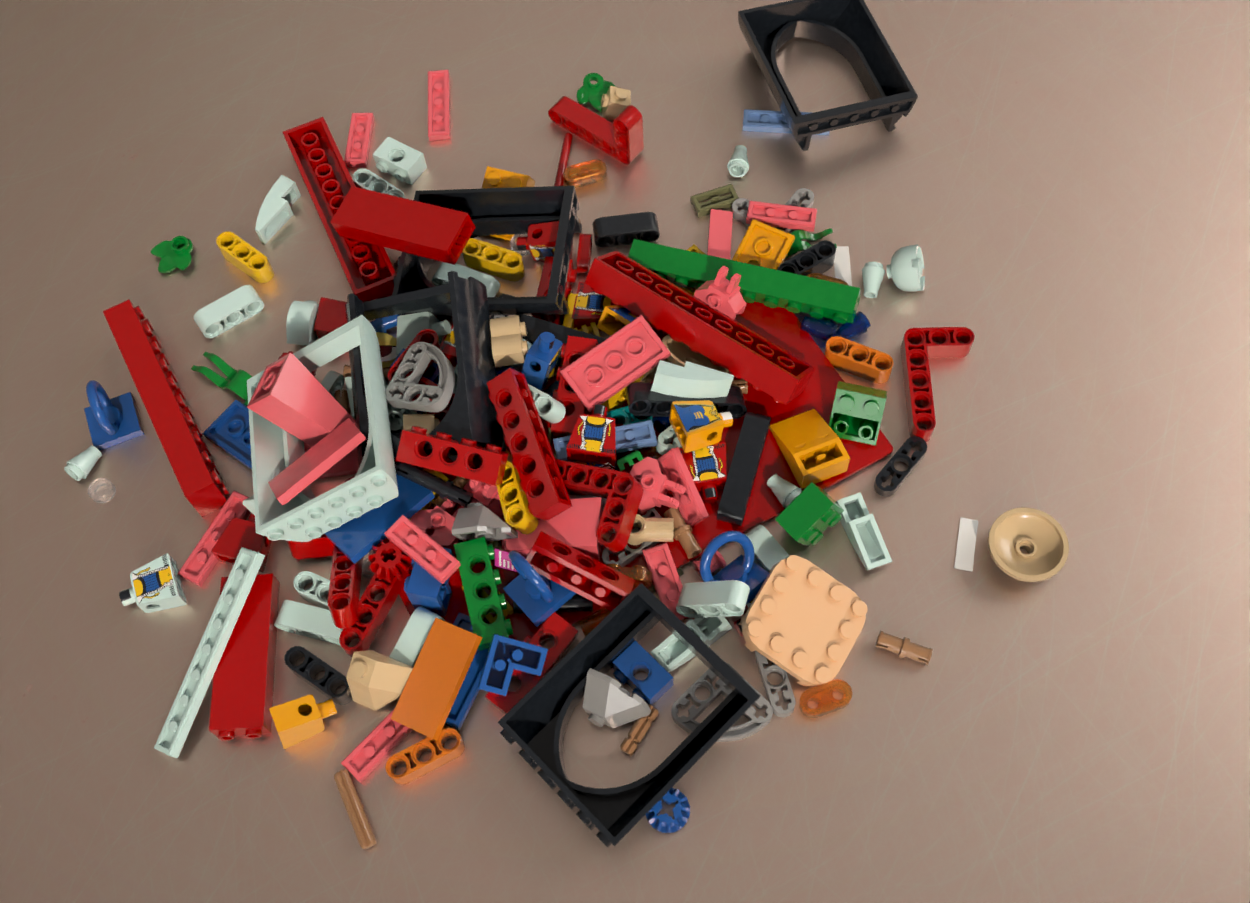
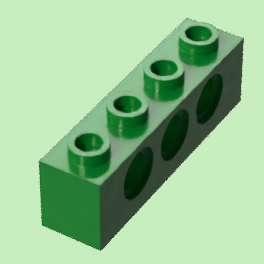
M485 537L454 544L457 560L461 564L459 571L473 633L483 637L478 647L479 651L489 649L493 633L508 638L509 635L513 634L510 619L505 620L503 613L504 609H508L504 593L499 594L497 587L498 584H502L498 568L493 569L491 560L495 559L493 544H487ZM477 563L486 565L485 569L480 573L472 571ZM482 588L491 589V594L487 598L478 597V592ZM488 613L497 614L496 621L491 624L484 623V617Z

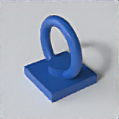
M91 380L87 383L86 393L90 407L84 408L94 447L101 451L144 435L136 402L131 392L109 399L99 382Z
M727 531L712 539L704 549L700 560V574L704 582L738 580L746 583L750 587L746 604L756 597L769 575V572L754 563V547L751 540L745 534L738 531ZM733 541L741 544L744 556L741 554L716 575L712 576L710 564L715 552L727 542Z
M515 550L509 552L508 558L520 575L503 589L532 623L538 627L576 593L538 574L519 552Z

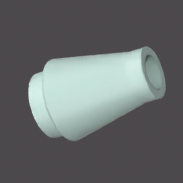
M743 145L735 147L727 164V169L733 177H743L749 170L747 148Z
M867 262L864 268H862L863 295L867 298H876L878 296V291L885 274L883 265L879 262Z
M91 445L88 449L67 461L64 470L76 481H80L82 478L86 479L98 459L102 456V453Z
M777 474L770 477L767 482V486L772 490L784 508H787L802 492L801 488L784 480Z

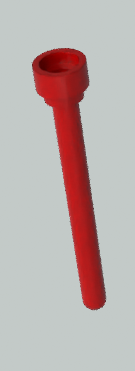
M571 133L564 135L554 186H563L573 139Z

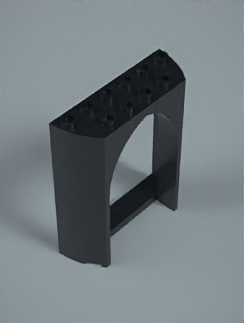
M791 0L738 11V21L742 34L796 142L803 151L809 149L812 135L876 120H882L888 132L893 131L896 128L894 124L902 116L906 117L913 108L918 95L864 0ZM794 37L807 38L824 43L838 51L848 60L870 100L801 115L778 69L775 55L783 44Z
M574 186L422 190L415 192L414 201L468 213L476 227L470 238L486 235L528 234V228L532 224L559 221L547 297L487 298L489 315H516L517 313L525 315L569 314L570 309L564 297L574 233H581L582 225L577 217L579 204ZM402 252L398 258V272L393 280V294L390 296L435 287L428 280L427 272L436 260ZM451 303L406 312L400 315L431 312L434 316H452Z
M451 271L447 272L449 283L366 302L360 300L354 293L348 294L347 303L345 304L347 323L360 315H363L369 321L451 303L458 364L457 388L453 402L445 417L429 434L436 436L437 432L452 435V440L461 442V438H467L477 441L476 446L486 448V444L502 447L501 452L506 451L502 426L497 421V412L489 398L490 392L487 386V382L497 377L492 354L487 289L482 282L471 276L468 279L458 277L457 272ZM359 345L349 351L355 425L366 437V440L357 446L358 464L360 467L368 442L369 421ZM391 434L395 470L397 473L402 463L396 461L400 438ZM428 441L424 445V451L427 455H430L433 451V447ZM450 448L448 452L450 460L455 461L458 454L454 448Z
M640 583L498 723L503 728L500 734L510 745L516 742L522 748L518 753L534 770L538 766L540 767L537 773L552 789L556 786L560 789L557 795L571 810L575 807L579 809L576 815L590 830L594 827L599 830L596 836L608 848L611 844L616 846L760 698V695L654 594ZM659 621L732 690L708 717L655 770L645 777L624 786L606 789L585 787L569 781L563 761L564 734L572 712L584 696L587 672L591 668L606 674L613 667L612 662L635 640L639 642Z

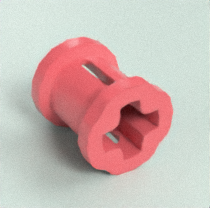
M718 550L711 560V574L719 568L726 567V562ZM694 560L692 566L701 577L700 560Z

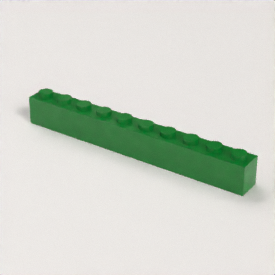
M636 239L633 240L628 255L630 259L680 288L692 287L698 289L706 281L715 280L719 269L722 266H726L729 268L726 279L729 281L734 274L738 273L741 275L738 286L741 287L740 293L745 302L754 303L755 301L763 303L770 308H786L792 313L804 312L815 318H831L841 324L853 323L860 301V288Z

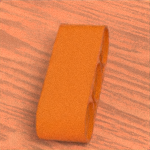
M839 336L831 337L826 342L824 355L834 368L874 383L881 384L889 380L894 363L890 355Z
M453 728L443 729L438 740L427 737L392 755L386 762V773L395 783L400 785L408 784L461 756L465 748L464 741L457 730ZM448 739H457V743L453 748H444ZM423 752H432L431 758L428 761L420 762L419 759ZM400 764H406L405 772L401 775H395L396 767Z

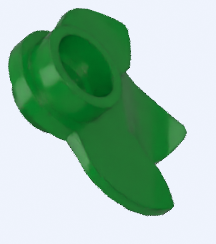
M589 73L584 77L583 86L577 91V101L580 105L589 102L596 110L602 112L601 99L603 94L607 93L610 86H616L612 82L605 81L597 73ZM590 81H596L597 83L591 84Z
M177 236L172 241H163L156 245L150 252L154 256L161 258L158 271L160 273H170L176 268L182 271L185 270L192 261L190 253L193 250V243L184 236Z

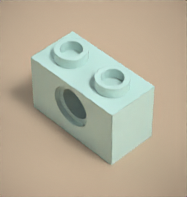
M389 136L373 153L376 167L379 171L388 173L398 181L406 182L410 185H413L427 168L422 152Z

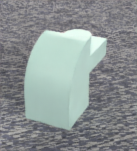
M316 301L292 302L286 321L288 344L308 346L318 339L314 330L319 307Z

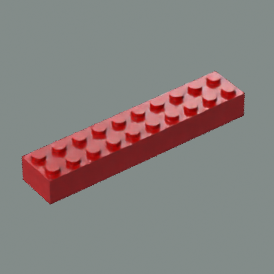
M324 117L283 131L285 140L352 292L363 302L392 295L394 289L393 280L397 274L385 248L339 236L330 223L351 186H356Z
M617 250L594 258L585 284L592 287L591 289L595 293L607 296L611 299L612 303L627 308L635 317L642 315L646 321L650 322L649 324L653 328L665 331L671 339L683 342L689 346L691 351L708 357L711 363L726 368L736 378L746 380L752 388L764 391L777 403L787 405L803 393L815 367L717 309L711 308L705 302Z
M130 299L104 310L105 318L185 497L201 517L222 508L228 500L226 495L229 494V490L224 481L219 477L221 473L216 463L210 458L212 455L210 449L201 439L203 434L198 425L193 421L195 417L190 407L186 406L184 402L186 397L181 388H178L176 384L178 380L173 371L168 367L170 363L164 352L162 353L160 350L162 346L156 335H153L154 328L148 318L145 319L146 317L140 306L135 307Z

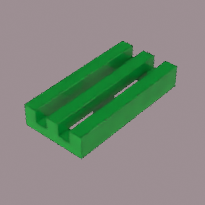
M635 450L618 459L616 463L622 471L625 469L624 463L628 462L629 466L634 464L632 459L637 458L638 461H641L643 457L639 450Z

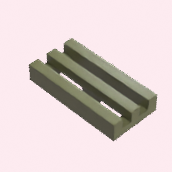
M732 184L690 196V202L693 204L698 218L709 215L711 209L725 210L732 208L733 202L739 199Z

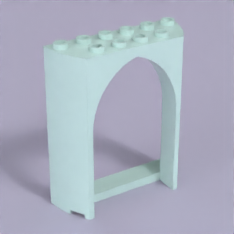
M363 315L293 353L307 370L312 372L360 345L369 434L362 463L354 478L317 497L313 494L310 486H307L288 503L282 505L276 499L268 482L305 453L304 442L248 408L256 533L266 536L269 540L308 542L398 497L380 346L374 327ZM264 371L247 380L248 404Z

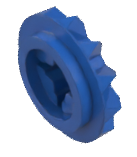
M671 788L662 799L668 805L677 803L672 809L675 819L673 820L667 813L660 814V811L663 809L661 800L646 814L649 824L657 831L663 833H673L680 830L687 823L690 815V805L687 797L679 789Z

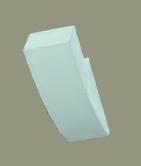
M281 175L271 187L260 207L255 230L261 243L264 245L294 215L291 206L301 197L296 183L284 175Z
M660 360L651 391L684 398L726 397L734 375L688 361L682 367Z
M861 492L837 500L836 503L844 510L840 514L842 516L840 522L867 571L891 563L892 559L873 513L869 514Z
M725 617L695 618L694 620L691 618L685 623L708 647L732 629L731 624ZM674 634L670 635L650 652L668 673L696 656Z

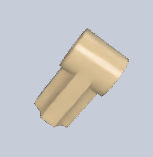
M639 514L636 515L633 527H639L641 530L636 533L631 532L628 540L630 545H640L643 542H674V518H643Z

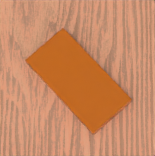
M435 618L390 719L431 739L438 740L483 637Z

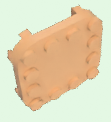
M791 555L775 564L768 571L769 575L749 609L742 615L740 625H742V635L746 641L744 645L751 652L756 650L798 679L796 683L805 687L819 686L833 680L839 673L864 626L867 605L851 589L812 562L802 557Z

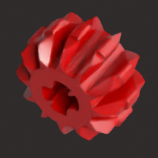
M381 539L380 547L372 546L375 554L368 555V560L372 563L369 568L372 573H376V577L379 580L386 578L387 582L391 583L393 578L397 577L398 580L402 581L401 574L403 572L410 574L411 570L408 566L412 565V558L390 540L389 543H386L385 540Z

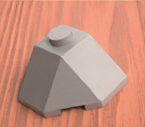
M482 503L467 504V508L458 509L452 526V535L464 542L485 537L487 542L518 538L516 530Z
M591 668L587 672L582 708L589 715L588 720L599 727L607 725L611 728H616L648 716L651 712L644 699L635 693L630 697L631 694L621 687V683L614 678Z

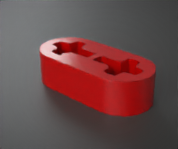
M580 234L577 273H589L592 254V234Z

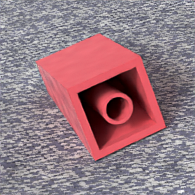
M291 353L266 366L247 406L250 410L311 447L348 418L355 424L352 416Z
M602 497L570 499L572 507L550 520L538 518V526L532 533L523 534L516 530L518 538L502 540V551L511 552L515 550L527 558L539 533L542 531L600 561L602 544L597 540L596 532L603 513Z

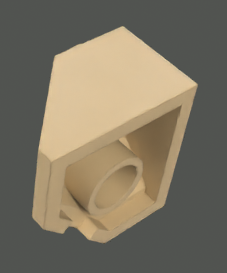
M373 650L354 652L346 676L353 701L370 709L379 710L393 700L399 699L413 667Z

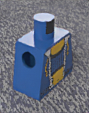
M550 332L541 333L526 354L521 371L525 375L527 383L540 391L544 389L561 362L563 343L555 339V336ZM540 364L541 370L535 371V368L538 369V365Z

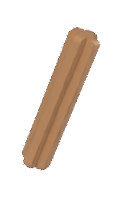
M346 769L334 774L335 782L360 847L368 849L376 844L375 837L350 773Z

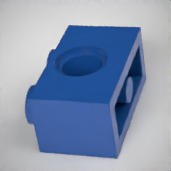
M636 640L612 662L614 677L622 685L627 683L633 689L631 693L637 694L649 705H654L674 685L673 677ZM638 671H645L648 677L644 680H637L634 675Z

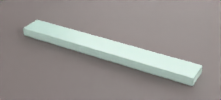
M241 547L154 749L170 757H179L265 555Z

